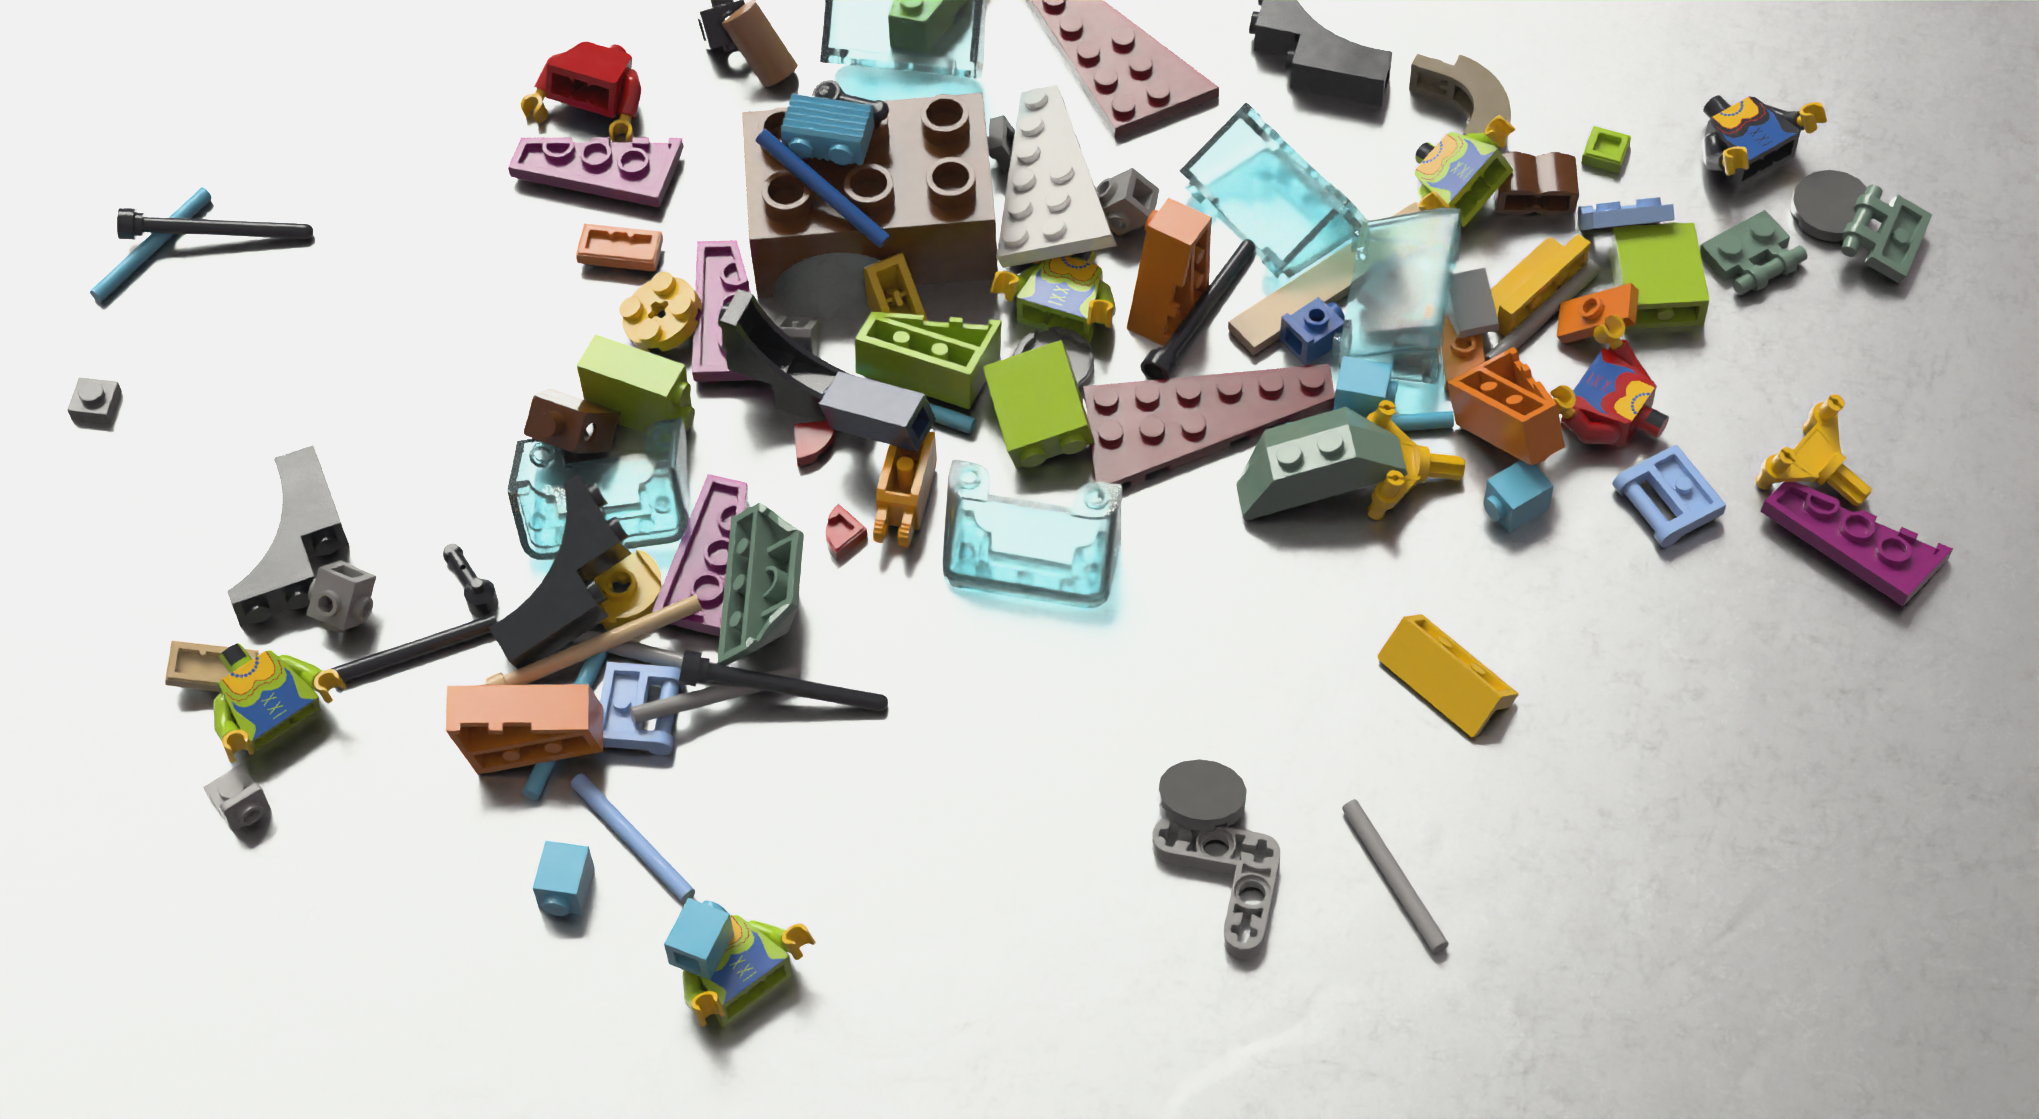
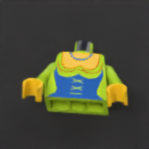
M1496 116L1487 125L1484 132L1468 133L1465 136L1450 132L1436 146L1426 142L1417 149L1415 160L1420 165L1415 169L1414 175L1421 183L1417 190L1419 198L1418 208L1431 223H1434L1436 218H1439L1445 210L1459 225L1464 227L1514 171L1499 151V148H1503L1506 145L1507 136L1514 132L1516 128L1502 116Z
M1094 251L1072 254L1070 257L1062 256L1043 260L1040 264L1036 263L1018 275L1007 271H998L995 273L990 291L993 294H1006L1005 299L1010 302L1017 296L1018 322L1049 331V327L1070 329L1084 337L1088 343L1092 340L1095 323L1105 324V327L1111 328L1112 318L1117 310L1111 287L1103 282V269L1093 264L1096 258Z
M236 643L219 655V659L230 674L218 682L220 694L213 701L214 731L223 744L229 762L234 763L236 762L235 752L247 750L252 755L320 710V700L316 692H319L323 700L329 704L333 702V698L329 693L331 689L341 687L345 690L347 687L337 671L333 669L322 670L314 664L288 654L278 656L270 649L252 659L242 644Z
M737 914L731 915L734 935L711 980L685 970L682 971L684 1002L695 1013L700 1027L707 1025L705 1019L712 1014H715L720 1024L725 1027L792 977L790 958L786 952L791 953L795 960H800L803 957L800 948L806 944H816L808 928L804 924L798 923L786 929L757 920L746 921Z

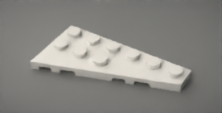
M1058 85L1038 87L1021 92L996 254L999 264L1002 268L1117 246Z

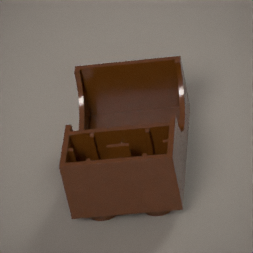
M983 93L939 94L933 97L884 100L889 107L888 117L883 121L874 120V130L862 165L859 166L856 163L840 165L831 160L827 161L824 158L819 160L816 157L802 159L890 235L888 241L881 248L876 246L755 142L757 136L764 129H767L782 142L781 125H783L787 107L742 112L748 236L757 299L773 298V291L777 280L787 269L796 263L829 253H855L881 261L901 252L904 255L915 286L994 280L995 273L998 272L996 217Z

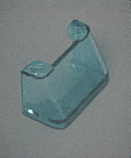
M825 0L820 63L953 75L974 79L983 78L986 0Z
M1245 102L1179 172L1189 181L1184 188L1200 204L1207 199L1245 237L1254 241L1255 246L1266 256L1261 263L1277 279L1283 273L1290 279L1359 234L1369 221L1340 189L1336 188L1331 182L1329 183L1274 128L1267 124L1251 105Z
M1443 207L1365 220L1362 222L1361 228H1354L1351 252L1357 253L1342 333H1335L1332 348V357L1339 358V367H1341L1343 356L1392 364V380L1439 384L1441 372L1439 355L1444 342V324L1453 270L1456 268L1457 261H1459L1462 244L1461 209Z
M682 418L661 420L648 427L644 436L646 453L565 464L561 448L533 438L517 440L507 486V495L520 545L524 553L536 560H553L556 558L566 522V495L563 483L577 474L588 486L593 482L598 485L608 501V504L603 509L609 519L616 516L629 534V538L624 540L628 549L671 544L681 540L685 536L689 524L686 434Z
M952 458L947 479L942 572L946 582L959 589L1082 609H1094L1107 601L1122 542V485L1105 482L1085 484L1077 491L1073 507L989 494L990 474L984 466L972 461Z

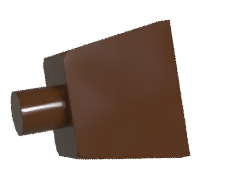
M548 388L534 394L523 434L574 453L610 452L621 412L553 388ZM593 423V432L589 436L586 429Z

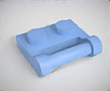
M1660 197L1636 200V205L1621 206L1620 201L1596 204V209H1593L1592 205L1578 207L1580 230L1675 220L1674 205H1662Z
M1677 444L1621 472L1612 483L1621 496L1626 495L1652 527L1655 531L1654 538L1663 548L1671 546L1684 534L1723 515L1726 508L1723 500ZM1647 480L1675 514L1676 518L1668 521L1639 484Z
M607 662L600 703L603 706V747L648 750L656 755L672 753L674 737L671 735L674 714L657 718L654 730H642L643 722L633 724L629 708L647 703L650 685L662 687L660 699L678 695V691L684 687V685L678 684L681 669L670 666Z

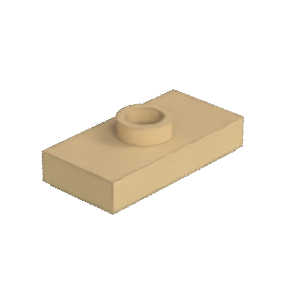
M171 640L165 686L219 692L218 682L230 674L219 659V655L228 647ZM245 649L252 659L259 655V650Z

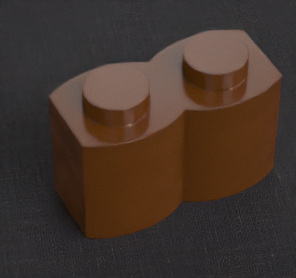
M1519 151L1502 154L1514 171L1494 192L1496 212L1508 215H1523L1533 212L1544 215L1575 213L1579 198L1575 156L1560 152H1549L1538 156Z

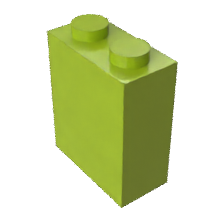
M1668 222L1656 225L1613 227L1608 253L1614 286L1632 283L1639 290L1636 325L1625 327V330L1704 325L1710 299L1694 222Z
M597 334L593 336L576 365L584 400L621 412L619 425L676 444L683 430L688 431L695 418V408L692 407L690 395L691 384L688 383L685 365Z
M1062 340L983 366L1007 452L1016 469L1035 467L1042 464L1048 458L1063 453L1074 454L1083 450L1085 446L1095 443L1070 358Z

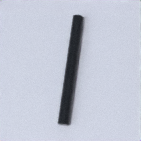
M491 614L330 669L337 671L343 682L491 633L489 627L497 623L495 615Z

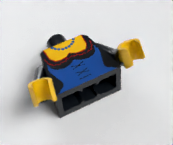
M1714 96L1703 108V112L1710 118L1705 137L1702 141L1705 166L1710 170L1722 171L1735 190L1795 156L1801 131L1805 130L1808 134L1813 133L1817 130L1816 123H1825L1827 121L1822 103H1809L1804 105L1800 111L1788 112L1766 105L1756 97L1749 96L1730 106L1722 96Z

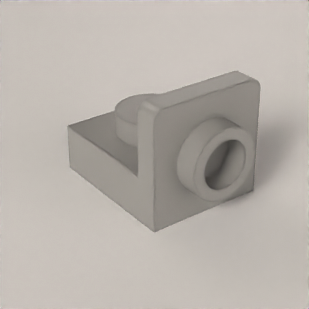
M242 764L237 765L203 786L207 797L232 832L242 826L255 823L263 813L271 809L263 789L258 783L253 781Z

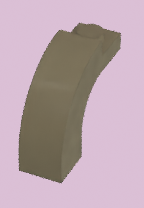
M1416 54L1411 64L1409 90L1445 101L1461 110L1469 121L1463 133L1464 136L1468 133L1484 132L1487 125L1498 115L1502 116L1509 123L1511 122V106L1508 95L1501 82L1486 67L1459 54L1454 65L1437 58ZM1508 136L1506 140V145L1503 148H1499V151L1502 154L1506 152Z

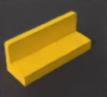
M1577 234L1563 246L1555 239L1548 237L1493 286L1491 293L1499 322V330L1497 331L1506 337L1587 263L1591 242Z
M1423 614L1403 616L1377 655L1380 662L1471 737L1479 735L1495 710L1509 708L1519 695L1517 691Z

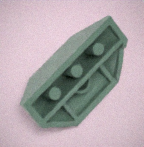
M1343 407L1266 429L1239 476L1236 488L1244 521L1384 482L1388 472L1392 470L1399 471L1403 476L1408 475L1399 438L1353 410Z
M761 502L731 518L717 658L718 665L727 666L788 633L798 608L804 532Z

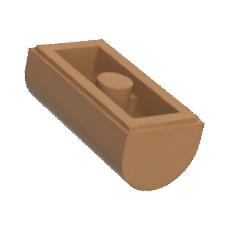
M756 0L746 2L721 23L763 87L779 83L797 69V62Z

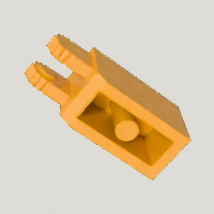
M928 432L917 452L893 445L888 446L876 492L877 515L874 522L872 539L874 542L883 543L887 536L888 526L900 527L898 531V545L909 548L914 529H920L937 465L935 432Z

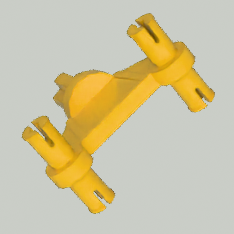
M1832 394L1825 402L1817 403L1809 412V420L1803 424L1802 429L1806 435L1794 449L1784 447L1777 455H1771L1763 462L1761 473L1755 477V483L1760 489L1767 490L1773 483L1816 481L1822 486L1826 481L1854 506L1861 505L1871 494V487L1843 464L1846 457L1841 453L1837 414L1844 407V400L1841 396Z
M1388 400L1381 401L1376 412L1370 413L1366 419L1399 438L1408 475L1403 476L1399 471L1392 470L1388 472L1384 482L1376 485L1371 495L1372 503L1367 508V511H1369L1367 514L1373 520H1381L1387 509L1393 508L1417 483H1424L1427 477L1460 480L1464 476L1466 467L1465 460L1460 456L1430 453L1427 446L1417 445L1391 420L1396 412V406Z

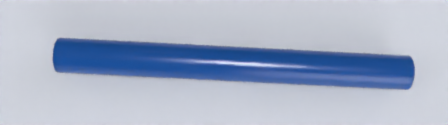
M764 129L757 136L756 143L876 246L881 248L888 241L890 235L767 129Z

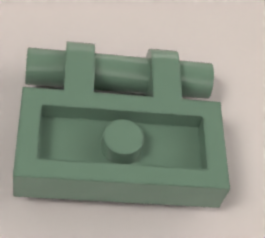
M1868 185L1865 193L1860 195L1854 206L1856 214L1853 221L1848 223L1842 234L1844 242L1841 252L1846 256L1854 257L1859 247L1862 246L1869 250L1864 264L1900 283L1908 275L1932 214L1900 195L1894 197L1887 204L1880 200L1883 192L1882 189L1877 185ZM1871 219L1881 223L1877 232L1868 228Z
M1766 210L1700 245L1701 257L1723 281L1737 274L1739 278L1733 281V288L1739 295L1750 290L1755 292L1768 285V280L1779 274L1783 276L1788 275L1797 269L1799 263L1808 258L1806 250L1800 245L1791 250L1784 249L1788 247L1790 236ZM1764 259L1768 261L1762 266L1756 264Z

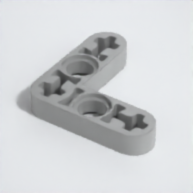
M1164 818L1156 823L1152 830V850L1161 861L1235 875L1224 923L1223 945L1231 956L1238 959L1255 957L1263 947L1280 865V846L1272 836L1264 833L1216 825L1215 831L1202 832L1181 827L1171 822L1168 818ZM1169 834L1178 835V841L1175 842L1174 847L1166 846V839H1168ZM1192 836L1197 837L1196 852L1190 851ZM1210 840H1220L1229 849L1223 856L1213 857L1204 851L1203 846ZM1236 844L1242 845L1240 860H1235ZM1257 850L1266 851L1263 863L1254 862ZM1247 887H1255L1263 892L1265 898L1256 905H1249L1240 899L1239 894ZM1243 917L1251 919L1250 937H1248L1246 943L1238 942L1237 936L1241 932Z

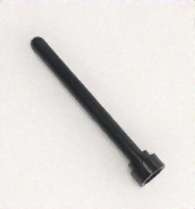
M119 208L117 213V236L119 240H136L137 236L144 237L145 233L309 239L314 234L313 227L307 223L146 217L145 213L138 212L137 208Z
M1245 239L1239 244L1163 347L1149 351L1140 364V369L1149 380L1169 379L1177 370L1176 356L1253 254L1256 248L1254 241Z
M684 650L678 683L681 685L696 687V683L705 684L706 680L876 711H883L888 706V698L884 694L709 663L710 658L701 657V652Z

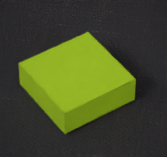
M1593 126L1582 155L1581 164L1620 174L1632 136Z

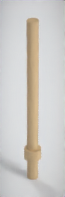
M695 594L505 675L502 672L485 678L486 683L481 685H526L702 611V607Z

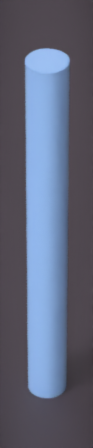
M583 773L575 776L570 786L682 903H686L688 898L692 899L696 890Z

